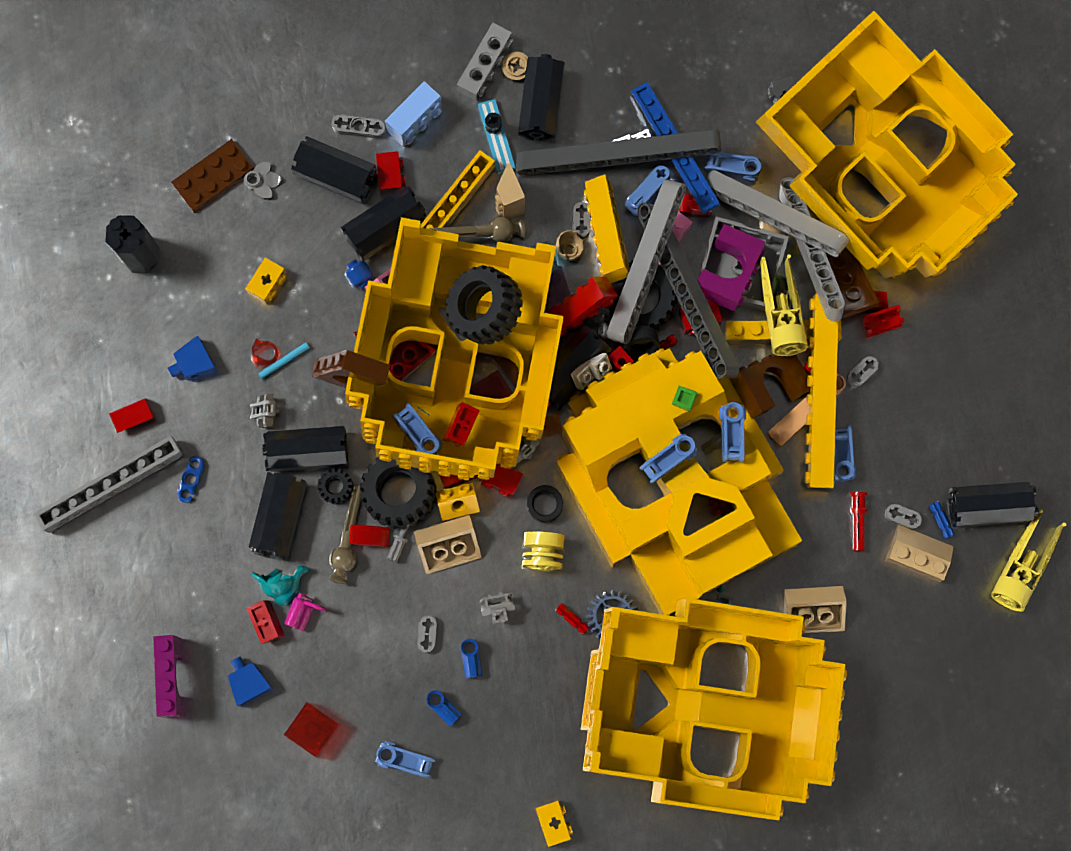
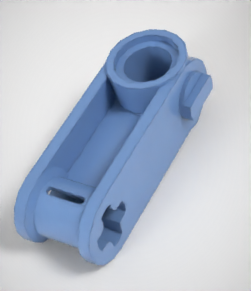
M726 152L707 155L708 162L704 170L708 173L715 170L728 177L752 182L758 180L761 170V160L758 157ZM753 166L756 170L750 172L747 170V167Z
M665 166L656 167L639 187L629 195L625 201V208L630 210L634 216H638L637 208L639 204L643 202L655 203L664 180H671L669 169Z
M732 402L719 408V419L722 420L723 462H727V460L744 462V420H746V408H743V405ZM728 410H735L737 418H731L728 415Z
M409 403L401 412L392 415L395 422L415 446V451L438 455L443 443L437 435L434 436ZM430 443L433 444L435 448L431 451H427L424 449V446Z
M851 425L835 428L834 480L844 483L857 477L856 465H854ZM839 468H846L848 470V475H841L839 472Z
M681 433L672 440L673 442L640 467L651 479V484L658 481L686 459L689 461L697 455L696 451L698 449L695 447V442L691 437ZM681 443H688L690 450L684 452L680 450L679 445Z
M388 741L380 744L375 760L378 763L377 766L387 769L390 766L430 778L431 766L436 759L395 747L396 744ZM384 749H389L392 752L390 760L385 761L382 759L381 753Z

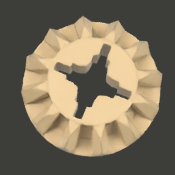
M511 52L506 55L502 61V71L505 77L510 78L511 81H520L525 78L528 56L521 52ZM519 60V67L521 69H517L514 73L512 65H516Z

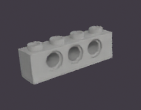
M492 22L457 83L458 92L476 101L479 96L482 97L487 89V82L492 81L496 73L494 71L497 65L500 66L505 57L503 54L513 44L512 32ZM496 44L500 47L494 50L491 48V46ZM489 60L491 63L483 65L482 61ZM476 75L482 77L479 81H475L472 78Z

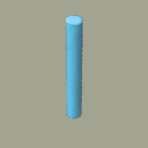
M305 342L258 373L263 380L310 349V347Z

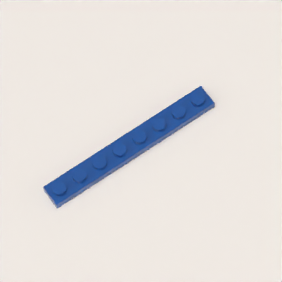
M648 82L631 90L633 97L657 136L678 134ZM693 157L671 159L703 214L720 206L718 199Z

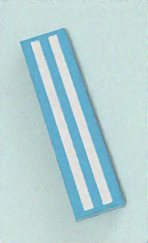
M493 99L477 104L493 160H495L497 174H502L509 163L513 170H516L503 124L498 134H489L485 128L486 116L489 113L499 114L496 100Z

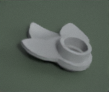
M270 162L257 164L254 170L248 172L244 177L246 187L254 190L257 196L265 199L272 198L271 189L277 187L282 181L278 174L270 172ZM252 178L257 179L256 183H251L250 181Z

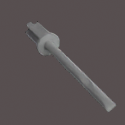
M406 525V529H401L399 536H393L395 539L388 554V560L398 561L403 546L408 542L404 537L409 525Z

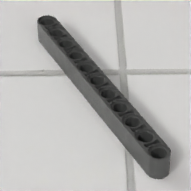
M706 130L524 151L516 154L517 173L519 175H533L716 154L721 152V140L718 130Z
M643 202L637 208V215L644 230L654 203ZM671 230L660 263L717 378L734 379L739 374V365L673 230Z

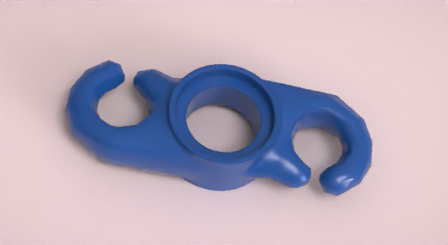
M199 456L189 458V462L198 461L199 467L193 468L191 464H187V469L181 476L177 490V496L181 502H190L192 496L184 498L182 492L188 490L193 495L195 487L200 483L204 462ZM194 474L196 481L193 484H187L185 481L187 475Z

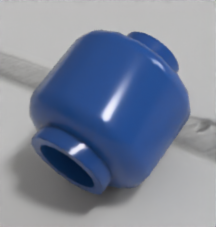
M355 259L346 265L348 269L345 271V276L353 287L359 286V288H362L368 284V281H372L373 272L365 261L357 262Z

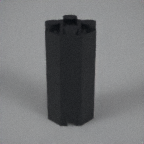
M541 54V57H529L527 59L518 136L534 141V137L540 138V142L555 140L565 66L564 61L553 59L549 54Z
M308 136L305 137V141L302 140L293 159L296 161V166L292 165L291 167L294 175L359 202L363 200L368 201L371 194L370 187L372 184L375 185L378 179L375 164Z
M409 186L407 188L401 187L340 227L342 233L347 235L348 243L361 260H366L397 239L401 217L418 220L421 223L425 220L426 210L420 201L416 202L415 194Z
M118 215L110 220L106 226L105 242L132 273L149 272L150 268L159 262V246L148 230L134 215Z
M585 325L579 329L556 356L548 402L559 411L579 390L575 386L571 373L593 357L602 353H606L608 356L613 352V349Z
M345 426L268 431L263 434L264 444L262 449L263 455L267 458L265 460L266 471L276 472L348 466Z
M267 472L249 543V548L252 549L251 552L255 555L265 557L266 554H270L274 559L284 561L285 557H289L307 484L305 480L301 479L298 482L296 481L297 477Z
M1030 482L952 487L948 494H952V498H948L950 521H955L952 524L953 528L1025 523L1033 521L1034 516L1039 514L1038 505L1035 504L1034 500L1036 487L1035 485H1030Z

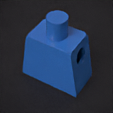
M196 336L173 354L177 363L168 367L172 377L183 373L187 380L217 371L199 336Z
M241 656L231 661L235 672L228 675V680L237 706L241 707L273 689L254 663L245 665Z

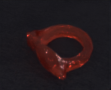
M256 338L251 348V360L255 367L259 365H272L278 358V349L272 342L259 341ZM263 346H270L274 349L275 356L271 360H264L255 355L254 351Z

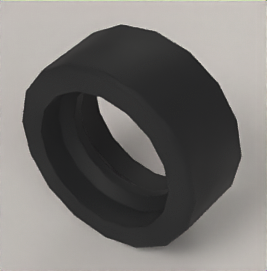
M649 326L635 327L631 340L627 344L623 343V348L633 360L639 361L638 358L646 353L651 355L660 349L658 333ZM638 341H650L648 344L644 346H632L634 343Z
M550 485L536 487L530 492L527 499L529 514L538 522L548 523L554 521L563 510L561 493ZM541 493H549L556 499V508L549 515H541L534 508V500Z

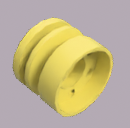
M525 532L524 546L531 548L532 552L523 553V557L530 558L531 560H523L522 566L535 571L562 569L563 563L554 562V560H563V555L555 553V550L564 549L565 535L551 532Z

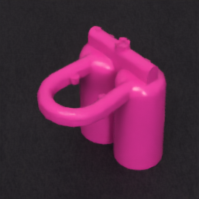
M299 593L292 602L284 624L304 631L312 609L325 612L326 608L312 603L313 599L309 598L307 594Z

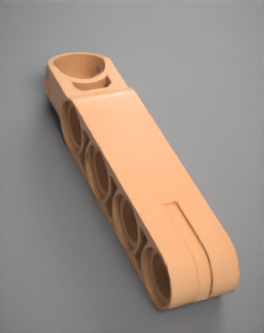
M837 374L836 396L846 386V381L840 374ZM807 397L767 432L780 447L806 424V416L810 414V406H807Z

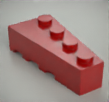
M592 276L588 279V284L581 285L576 289L577 294L574 293L565 297L562 301L563 305L557 304L546 312L548 314L564 316L560 338L566 336L568 330L572 327L577 328L584 323L582 320L597 315L601 307L606 308L614 303L613 299L618 297L607 276Z
M401 342L392 351L389 371L397 380L404 381L436 354V350L424 342Z

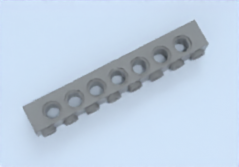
M170 435L39 510L34 515L43 531L50 533L184 455L175 439Z

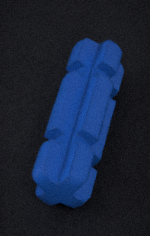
M940 502L931 504L930 509L932 513H935L934 517L939 528L943 530L944 538L948 539L954 536L953 528H950L949 525L951 524L945 512L941 510Z

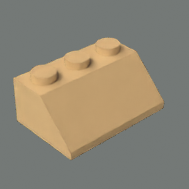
M509 163L504 169L496 188L497 195L494 197L498 216L513 219L525 214V196Z
M470 515L414 531L426 574L482 558Z
M898 525L885 561L934 581L942 582L950 566L954 546Z
M843 586L784 589V613L804 616V633L845 631L847 601Z

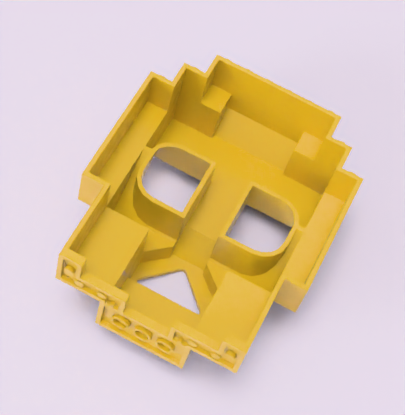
M875 11L870 13L756 121L760 128L801 171L789 185L792 190L824 224L844 233L849 238L846 248L867 270L874 267L885 279L891 276L892 278L896 275L899 276L903 272L912 270L914 267L925 278L931 275L934 277L938 273L941 274L948 268L946 264L951 260H956L962 254L960 251L965 247L968 248L975 241L974 237L984 233L988 229L987 225L990 222L996 221L1002 215L1001 211L1005 208L1008 209L1015 203L1014 198L1018 195L1005 180L1013 172L1011 169L1016 164L1002 150L1011 142L1009 138L1013 133L935 49L920 61ZM852 105L854 107L853 145H834L822 130L846 107ZM906 117H923L947 130L946 142L941 153L927 168L892 131ZM851 169L863 174L889 202L876 217H864L844 196L842 191L843 178Z
M401 217L388 284L368 281L354 352L389 364L393 349L404 341L438 345L430 387L397 380L390 371L388 372L386 384L380 386L348 377L345 391L346 404L356 409L363 407L360 419L362 438L366 439L367 443L376 444V457H380V460L390 462L391 459L396 460V464L403 469L414 467L419 468V471L424 473L436 471L441 476L458 475V478L463 480H469L474 478V475H478V478L488 480L490 477L494 478L496 463L500 464L503 468L516 467L522 436L531 441L541 439L564 317L544 313L556 246L537 242L535 249L503 242H497V247L459 241V234L421 228V221ZM481 265L493 267L510 276L518 284V289L522 293L520 299L523 300V306L520 307L522 313L516 321L518 322L516 327H512V332L508 336L504 335V339L489 345L478 344L469 339L460 341L438 311L441 307L447 308L445 304L446 298H449L448 291L454 286L453 282L459 279L463 272H469L468 269L472 267L478 268ZM492 291L486 293L479 300L476 314L485 315L492 303ZM478 352L505 357L517 365L519 376L517 387L512 395L503 399H493L470 394ZM464 402L480 411L465 446L456 447L455 443H447L442 439L457 405ZM409 403L434 436L437 435L443 443L438 455L415 451V446L395 422L392 415L401 412ZM430 443L424 446V449L427 451H431L435 448L434 445Z
M662 348L651 355L646 353L638 358L639 361L634 364L631 362L621 367L622 370L617 373L614 371L604 376V380L599 383L594 381L587 385L585 394H576L569 399L570 402H568L567 410L571 417L564 421L562 440L570 454L566 452L558 457L559 460L556 461V468L611 567L629 559L659 614L670 616L676 613L677 600L684 598L698 600L741 574L792 549L801 543L802 539L769 484V481L780 476L784 469L755 419H751L747 410L746 420H744V462L729 460L706 473L693 457L689 461L686 459L656 481L664 494V497L645 507L634 509L622 505L615 497L607 482L608 473L615 465L639 452L644 461L647 462L673 442L672 440L681 434L679 430L701 419L716 421L722 428V420L719 419V408H722V405L736 402L745 408L729 378H717L702 351L697 353L692 351L685 355L684 360L679 362L674 357L670 348L666 350ZM678 386L698 392L690 412L672 405ZM728 410V415L731 418H737L735 410ZM686 443L679 445L680 450L684 452L690 450ZM695 493L732 504L735 511L689 536L683 534L691 501Z
M691 598L677 600L675 617L618 607L604 609L600 646L598 650L591 651L580 729L588 731L582 771L652 781L651 802L780 821L784 811L782 801L806 803V799L809 798L810 794L808 784L832 786V782L835 780V770L833 769L834 762L837 761L838 757L836 743L840 738L838 726L839 721L842 719L841 701L844 700L845 696L843 682L847 678L846 664L822 660L826 654L825 640L801 637L805 631L804 616ZM725 643L743 645L748 655L745 692L699 685L702 658L705 650L710 645ZM644 670L665 697L668 705L638 729H635L633 721L640 672ZM693 727L740 734L736 765L729 777L707 775L699 772L694 767L690 755Z

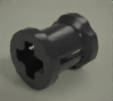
M489 113L485 118V128L489 134H498L501 131L502 119L497 113Z

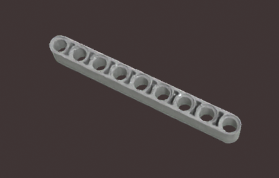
M712 170L705 178L717 199L834 257H838L849 243V238L844 233L718 171Z
M786 177L782 179L779 191L781 203L810 216L805 202L789 186L794 181V178ZM795 237L825 316L831 321L840 320L843 316L845 301L826 253Z
M666 179L661 185L607 330L608 339L624 344L629 343L685 195L686 186L683 183Z

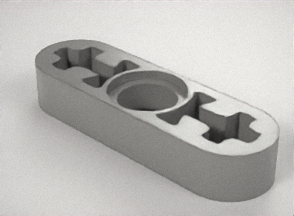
M336 115L331 122L333 130L339 134L381 138L386 133L385 124L379 119ZM340 120H342L343 124L346 125H342L341 128H338V125L336 123H339ZM355 123H363L364 128L361 131H356L353 128ZM367 123H370L369 132H367ZM376 125H380L381 129L376 133L373 128H376Z

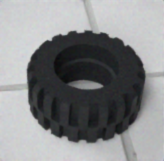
M633 260L629 263V268H631ZM658 265L652 281L659 291L658 304L652 311L640 314L636 327L649 326L655 330L659 327L662 328L672 318L674 310H676L677 296L663 267ZM627 278L611 283L618 297L613 299L614 303L607 307L611 318Z
M485 265L478 266V268L472 267L468 269L469 272H463L460 275L461 277L453 282L454 286L452 289H449V298H446L445 303L447 305L445 309L446 316L449 317L447 318L449 325L460 336L478 344L489 345L495 343V341H501L504 339V335L508 336L512 332V327H516L518 323L516 321L522 313L520 311V307L523 306V300L520 299L522 293L518 289L516 281L503 272ZM492 291V303L489 310L483 317L476 319V307L479 300L486 293Z
M380 457L376 458L374 465L371 463L368 465V473H363V483H360L361 500L369 514L379 524L383 526L388 525L392 529H395L396 526H399L400 529H406V525L410 524L413 527L417 525V520L423 521L426 518V512H431L433 509L431 505L436 501L435 492L437 490L431 472L424 473L419 471V468L414 467L403 469L396 464V460L391 459L390 462L380 460ZM398 475L411 477L416 484V490L413 497L407 503L399 506H390L382 500V488L390 478Z

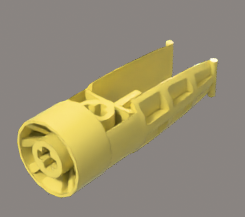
M790 254L787 255L784 263L791 304L790 310L787 295L780 294L775 297L778 311H774L775 306L765 257H762L759 268H761L763 297L772 351L777 356L796 355L808 348L800 299L790 263ZM796 316H797L798 324H795V320H796L795 317H796ZM773 320H777L776 328H774Z
M1042 509L1039 510L1038 516H1034V520L1027 526L991 593L992 598L996 602L1014 611H1024L1052 556L1062 528L1066 526L1064 522L1056 528L1034 571L1031 568L1038 557L1035 551L1027 550L1022 562H1017L1043 513ZM1010 567L1016 569L1010 576H1006ZM1034 578V580H1033V582H1032V584H1031V586H1030V588H1029L1026 584L1029 583L1030 580Z

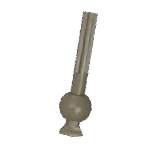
M506 217L495 218L490 225L429 228L459 234V238L491 236L496 242H507L512 238L513 234L521 238L525 237L523 219L513 224Z
M353 485L340 547L335 548L330 554L329 562L335 571L329 580L337 584L347 585L345 573L352 570L356 564V555L351 550L352 544L349 543L350 525L357 524L362 502L360 485Z

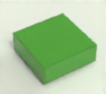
M678 386L672 405L690 412L698 392Z

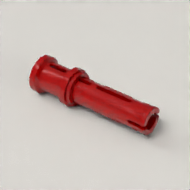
M850 492V496H852L850 512L853 514V551H865V514L867 512L865 497L867 492ZM858 524H859V536H860V539H859V540H858Z

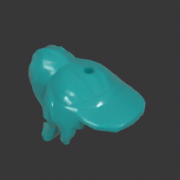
M299 565L292 576L283 575L282 573L275 575L278 572L277 568L266 576L264 574L260 576L255 572H252L251 576L259 583L260 588L267 596L274 598L275 602L280 606H287L298 596L301 575L309 572L310 569Z

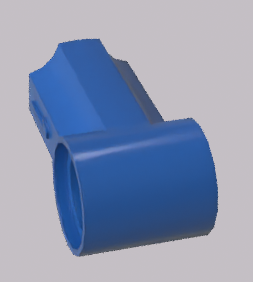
M466 639L461 644L465 678L482 676L478 644L473 639ZM466 642L475 644L473 653L464 651Z
M434 690L427 695V704L449 727L462 715L440 691ZM434 693L439 694L441 697V702L438 705L430 703L429 698Z

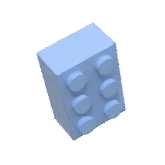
M424 81L385 120L387 132L403 147L407 143L411 144L416 138L415 135L420 130L424 131L429 125L428 122L432 118H437L442 112L441 96Z

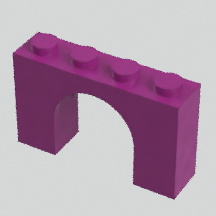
M724 224L714 248L735 257L740 262L743 273L735 278H723L702 269L697 281L705 298L735 311L737 305L741 306L745 295H743L744 289L748 291L753 281L749 278L751 274L755 276L759 265L756 263L758 259L761 260L766 252L763 249L766 242Z
M175 635L153 636L156 715L162 718L185 717L184 697L179 695L176 679L177 658H182L181 638Z

